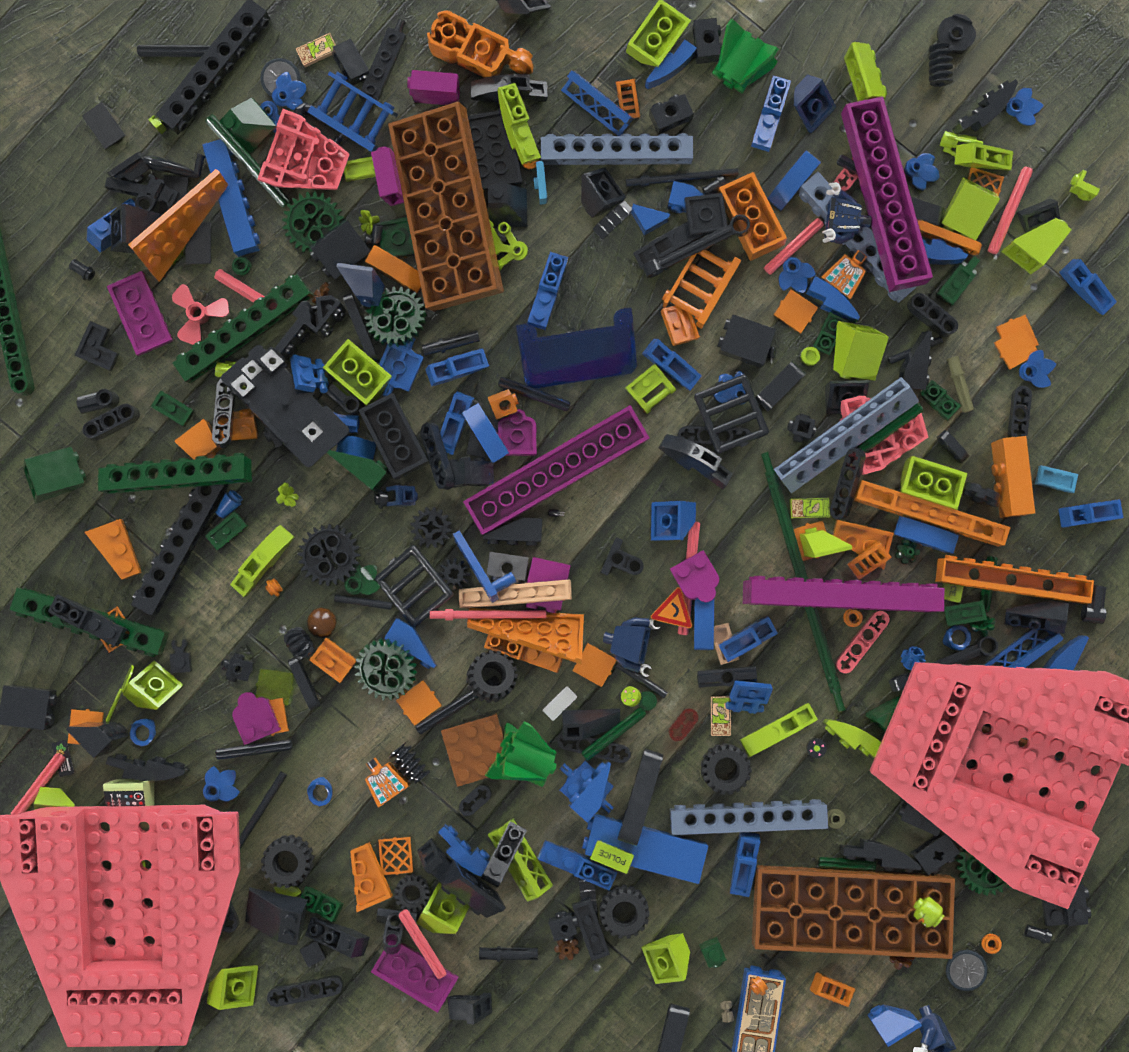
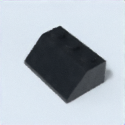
M87 722L70 726L66 729L93 758L113 752L129 736L126 733L127 729L121 723Z
M453 861L439 878L444 892L449 895L451 893L454 894L462 905L468 904L471 907L470 909L478 916L482 914L488 918L506 909L496 890L456 861Z

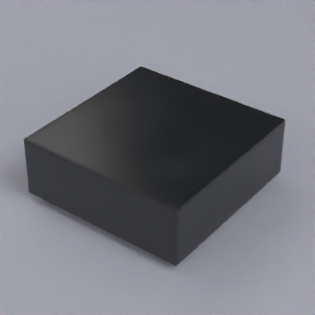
M317 941L300 948L307 967L326 958L320 943Z

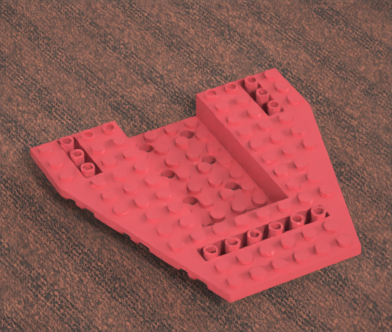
M915 662L874 758L870 772L1013 889L1068 909L1099 841V838L1092 832V828L1121 763L1129 766V680L1106 671L1009 668L984 665L966 666L961 664L945 665ZM985 724H991V730L988 733L982 732V727ZM1021 738H1027L1028 740L1024 747L1018 745ZM1060 751L1063 752L1064 757L1059 761L1055 760V754ZM969 760H976L975 767L967 768ZM1093 766H1100V771L1097 774H1091ZM1011 773L1012 779L1009 782H1004L1003 776ZM1042 787H1048L1046 795H1039V790ZM1078 801H1084L1082 809L1075 808Z
M206 805L45 807L19 813L18 815H0V882L67 1047L187 1045L241 870L238 812H219V810ZM102 822L110 825L109 831H104L101 828ZM147 822L150 829L147 831L143 830L140 823ZM103 861H109L112 864V868L106 869L103 866ZM142 861H150L151 868L143 867ZM150 898L153 901V906L145 905L144 899ZM105 899H111L114 906L108 907L105 904ZM111 936L115 939L116 943L109 944L106 938ZM152 936L155 943H147L145 937Z

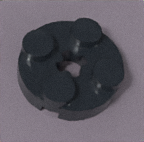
M954 14L951 17L945 18L937 30V43H948L950 45L948 49H952L953 53L962 54L972 45L976 38V29L974 30L973 22L962 14ZM958 30V34L961 35V37H954L952 32Z
M965 482L962 491L963 496L972 497L971 501L982 505L983 502H986L989 506H998L1001 497L998 492L990 488L987 490L981 488L982 485Z

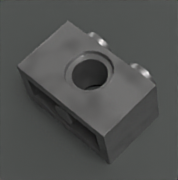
M490 552L487 575L491 576V580H497L505 576L506 574L502 571V566L505 563H510L513 566L511 573L515 577L516 583L521 584V580H526L529 558Z

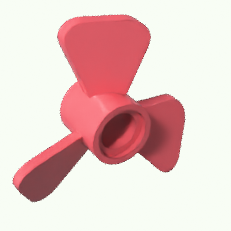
M185 284L180 285L172 295L173 302L185 308L186 315L189 318L177 334L178 338L186 343L193 345L201 341L200 325L206 323L209 316L226 317L229 314V304L226 299L221 298L204 307L201 303L194 302L191 292ZM201 309V315L194 317V312Z

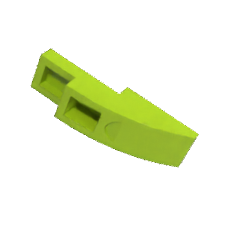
M516 83L499 87L500 110L512 150L516 149L522 165L539 160L541 156L528 126L529 116Z
M279 525L238 569L239 573L230 585L243 597H247L268 568L273 567L295 537L282 525Z
M807 703L740 739V742L747 755L751 757L802 730L818 719L810 704Z
M824 719L823 723L827 725L825 729L833 736L835 734L841 738L839 742L845 748L851 747L855 750L860 745L858 749L864 755L868 756L870 754L875 758L881 744L878 739L847 723Z

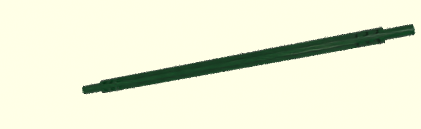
M765 452L761 454L766 470L765 476L796 578H804V582H806L808 576L778 476L773 469L769 453ZM805 607L830 694L833 693L838 712L844 711L845 706L840 693L842 690L817 607Z

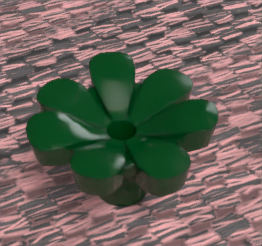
M903 539L902 545L897 544L895 546V549L899 551L895 553V558H902V564H907L908 561L911 563L915 562V555L920 554V550L915 549L917 543L911 541L909 544L907 539Z
M986 616L987 620L971 622L969 625L974 632L980 631V635L985 637L988 636V630H994L995 618L990 619L989 616Z

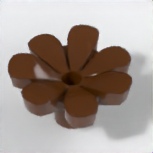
M327 282L320 286V290L316 289L313 294L315 296L312 299V303L316 304V297L329 296L327 293L330 289Z
M576 938L568 941L558 940L556 941L558 945L554 946V951L560 952L559 958L561 960L565 957L568 960H572L574 958L573 953L578 954L580 951L578 947H575L578 944Z
M890 956L889 961L895 963L894 967L900 970L903 965L907 968L911 967L915 957Z

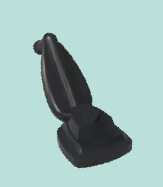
M140 151L114 167L107 174L110 178L114 177L120 180L125 177L129 181L137 183L144 178L143 173L153 169L198 179L202 175L201 172L206 156L197 153L195 167L192 170L185 165L159 156H144Z

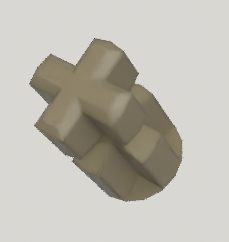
M721 1002L720 1007L724 1009V1012L721 1013L722 1021H734L733 1011H729L732 1008V1002Z

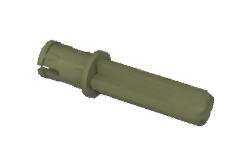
M959 356L946 359L952 375L950 378H953L962 411L966 413L974 410Z

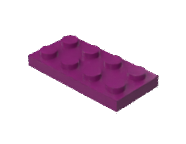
M140 271L107 286L137 356L173 341L144 272Z
M389 940L388 945H395L397 942ZM401 943L399 952L394 955L387 954L383 950L371 973L437 1013L458 979L457 975L445 969L446 975L441 979H437L423 955L404 943Z

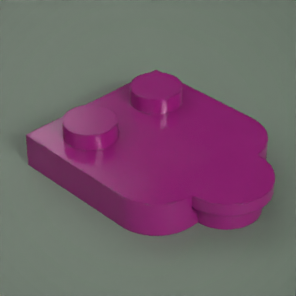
M517 409V412L509 414L508 417H504L499 421L498 435L509 451L505 456L537 455L536 423L532 418L526 417L523 410Z
M704 550L670 568V572L686 598L690 600L699 599L702 602H710L715 598V588L719 584V576Z
M245 692L239 696L238 706L233 710L232 716L244 745L281 730L271 703L267 698H256L250 692Z

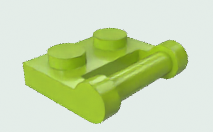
M656 364L652 365L625 388L645 414L650 413L656 404L667 395L673 394L676 391L675 387ZM663 383L665 388L645 403L643 398Z

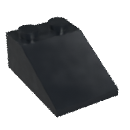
M250 888L245 922L277 942L297 946L303 932L307 899Z

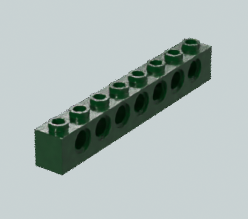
M298 274L289 276L285 279L284 284L272 288L269 291L270 294L255 300L254 305L249 309L241 310L238 313L239 316L224 322L223 327L218 331L210 332L204 341L196 342L187 353L179 354L173 365L184 381L190 384L213 369L218 362L224 361L293 312L302 301H308L313 298L314 295ZM292 290L293 296L290 299H286L285 294ZM276 301V309L270 310V304ZM261 312V319L259 321H255V315ZM245 323V331L239 332L240 325ZM230 334V341L224 343V337ZM212 345H214V346H215V351H214V353L209 354V353H208L209 347L212 346ZM198 356L199 363L193 365V359Z
M234 453L230 457H226V455H214V458L198 456L196 460L178 458V461L173 462L167 459L160 460V463L143 461L139 465H136V463H124V466L107 464L104 468H98V491L106 494L252 482V459L246 457L243 453ZM232 465L231 470L227 472V468ZM213 466V471L209 474V469ZM195 468L194 474L191 475L192 469ZM177 470L176 475L173 477V472Z
M16 588L10 607L11 611L16 612V616L23 618L31 616L34 617L36 622L45 624L48 621L53 623L52 626L55 628H71L70 632L82 635L84 632L90 634L89 638L101 640L97 636L84 629H79L57 616L52 617L48 610L55 597L26 588ZM34 601L37 603L36 611H33L32 609V603ZM92 609L114 620L115 623L129 631V638L125 639L123 637L120 644L126 645V649L135 652L140 649L145 651V655L151 657L163 654L170 632ZM144 634L148 637L146 645L141 642Z

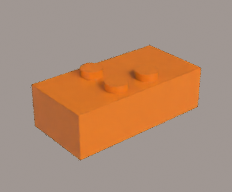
M754 172L719 187L718 193L723 194L725 212L730 222L736 215H745L749 219V232L745 236L738 238L750 261L785 245L787 237ZM737 220L733 224L734 230L744 231L747 223L744 220Z
M1026 436L1002 438L992 442L994 463L992 465V474L996 480L994 491L1001 495L998 504L1000 518L1035 514Z

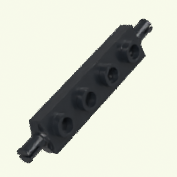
M398 19L395 29L387 28L361 89L362 92L377 101L381 97L406 39L405 34L402 32L406 22L404 20L401 21V19ZM359 95V98L363 101L359 112L361 111L363 105L367 100L361 95Z

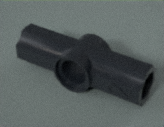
M755 666L697 671L699 688L734 685L735 681L757 683ZM723 673H731L732 678L729 682L722 680Z

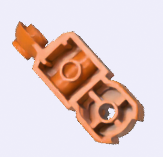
M448 10L437 13L438 19L432 24L431 34L427 33L429 49L433 56L450 64L458 62L459 66L484 78L500 75L505 64L509 65L513 71L519 74L533 73L534 67L531 60L533 56L529 51L523 48H518L517 51L510 49L507 38L476 23H473L471 26L465 18Z

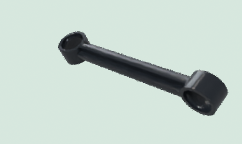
M736 215L732 218L729 225L661 259L647 262L642 267L646 277L653 278L661 274L664 269L733 235L738 237L745 236L750 230L749 219L745 215ZM737 220H744L747 223V227L744 231L739 232L734 230L733 224Z
M990 636L980 637L975 645L933 663L953 665L963 663L979 655L991 656L997 652L998 642ZM985 639L990 640L993 645L992 650L988 653H985L981 648V644ZM911 672L888 680L893 692L904 689Z

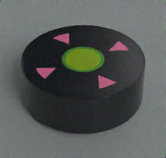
M813 738L808 741L806 750L810 756L821 758L825 755L827 747L821 739Z

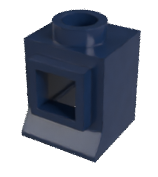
M396 485L386 487V491L396 492V501L387 502V506L407 507L416 505L415 502L417 501L418 494L415 491V486Z

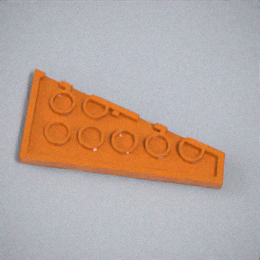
M217 169L128 244L159 282L227 188L228 183Z
M469 608V611H514V610H497V609ZM546 612V618H470L467 620V628L582 664L583 614Z

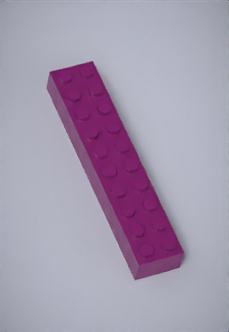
M882 96L846 104L841 116L868 216H871V227L889 292L925 285L933 276L884 98Z
M631 405L466 499L463 503L484 536L646 443L650 438Z
M765 576L749 577V580L743 581V604L944 612L945 588H938V584L919 585V583L900 584V582H888L881 585L880 581H869L862 584L860 580H850L842 583V580L839 579L825 580L824 583L823 579L817 578L806 579V582H804V578H792L785 581V577H773L765 580Z

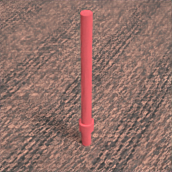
M445 609V611H430V619L453 621V619L546 618V610L453 611V609Z

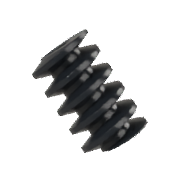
M937 43L929 47L930 76L928 80L931 86L943 87L953 83V79L948 78L953 76V72L948 71L953 68V64H949L953 61V57L949 56L953 54V50L948 49L950 46L948 43Z
M404 743L389 755V758L396 757L393 764L400 763L401 765L398 770H406L403 777L410 776L407 782H415L416 784L428 775L430 770L423 771L426 765H418L421 758L414 759L416 751L409 753L412 746H404Z

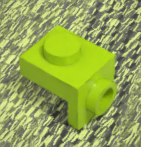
M1082 170L1079 174L1073 176L1070 182L1072 187L1069 192L1078 195V198L1091 201L1097 196L1100 189L1083 181L1087 171Z

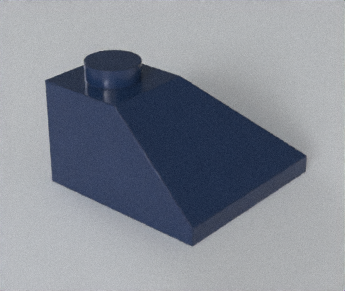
M807 75L795 87L794 107L808 132L812 133L832 113L836 105L825 83L820 78Z
M337 263V268L360 303L366 307L379 306L385 285L374 268Z

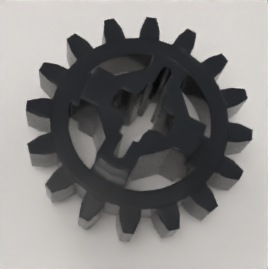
M425 507L424 513L419 510L420 516H413L416 522L410 523L414 527L410 532L416 534L413 539L415 541L420 539L419 545L421 546L426 543V548H430L431 544H433L434 548H437V543L444 545L443 539L449 540V537L446 535L447 532H452L448 528L452 522L446 521L449 516H442V509L436 512V507H433L432 511ZM429 515L428 520L420 522L425 516ZM437 516L441 518L444 526L437 523ZM431 523H433L435 527L440 529L432 530V532L429 533L430 531L423 526H430ZM419 529L425 532V539L420 535ZM442 533L438 539L433 540L436 534Z

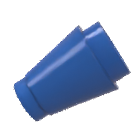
M234 490L226 492L215 511L216 514L224 519L241 505L243 498Z

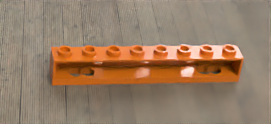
M864 480L859 481L853 500L997 547L1005 546L1010 530L1008 526Z
M945 555V558L938 559L935 582L1081 604L1092 603L1094 580H1087V576L1084 575L1068 577V573L1056 572V575L1050 574L1049 570L1038 569V572L1031 571L1030 567L1020 566L1019 569H1014L1013 565L1001 564L1000 567L994 566V562L982 561L981 564L975 563L976 559L964 558L961 561L957 560L956 556ZM973 568L979 571V577L976 580L971 579L969 576V571ZM1007 575H1015L1016 583L1014 585H1009L1006 582ZM1047 579L1053 583V588L1050 591L1043 588V582Z

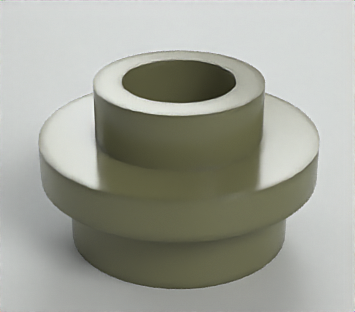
M831 809L827 812L828 825L831 828L837 829L844 825L845 815L841 810ZM836 815L839 816V820L837 822H833V817Z

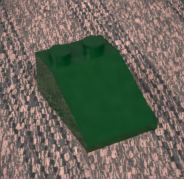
M332 450L327 452V454L376 493L391 477L388 473V467L379 460L374 462L372 459Z

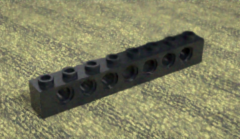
M246 0L155 114L161 123L177 135L187 128L190 119L199 113L202 104L210 99L211 93L222 84L225 75L234 69L237 60L245 55L249 45L253 44L261 30L268 26L270 17L265 9L253 0ZM248 22H253L251 26H246ZM242 36L239 41H234L236 37ZM225 51H230L228 55L223 56ZM219 65L216 70H211L213 66ZM202 80H207L204 85H199ZM195 94L193 99L188 100L190 95ZM179 109H183L181 114H176Z
M229 484L211 485L212 492L208 496L204 494V489L207 486H199L191 490L187 505L181 508L178 521L172 524L168 539H165L160 546L161 552L152 560L151 570L143 576L141 588L133 594L132 606L151 616L158 615ZM201 503L202 510L199 513H197L195 511L196 504ZM191 519L193 526L188 530L186 522ZM181 536L184 542L182 546L178 547L176 540ZM172 553L174 561L169 564L167 556ZM162 570L165 573V577L160 581L158 573ZM151 587L155 589V595L152 598L148 594Z

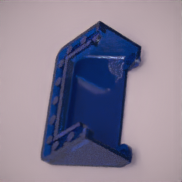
M632 308L618 310L614 315V326L538 338L533 325H516L525 384L536 389L634 372L637 367Z

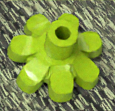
M361 210L362 217H359L360 223H363L361 230L363 232L367 231V234L370 235L373 232V224L379 223L380 219L377 215L371 216L368 210Z
M288 483L282 484L278 488L280 495L276 498V501L279 504L284 502L286 506H296L295 500H298L299 496L293 494L294 489L289 487Z

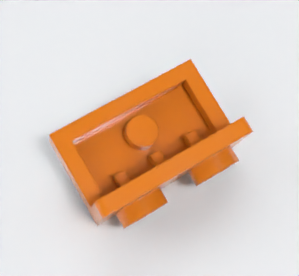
M250 409L234 412L232 440L258 438L256 416ZM223 417L219 420L218 423L220 425H224L228 422L229 419L227 417ZM221 431L222 437L219 439V441H222V439L225 438L223 431Z

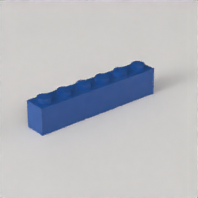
M221 139L202 144L210 173L217 169L228 183L227 188L218 200L234 253L240 257L260 251L258 244H261L258 233H255L253 226H256L255 221L248 212L250 204L248 198L244 197L242 192L245 190L242 179L238 178L237 173L240 170L237 162L233 161V152Z

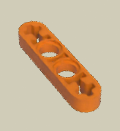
M917 219L922 237L930 240L941 239L947 243L946 245L961 248L965 253L971 255H979L982 247L980 242Z

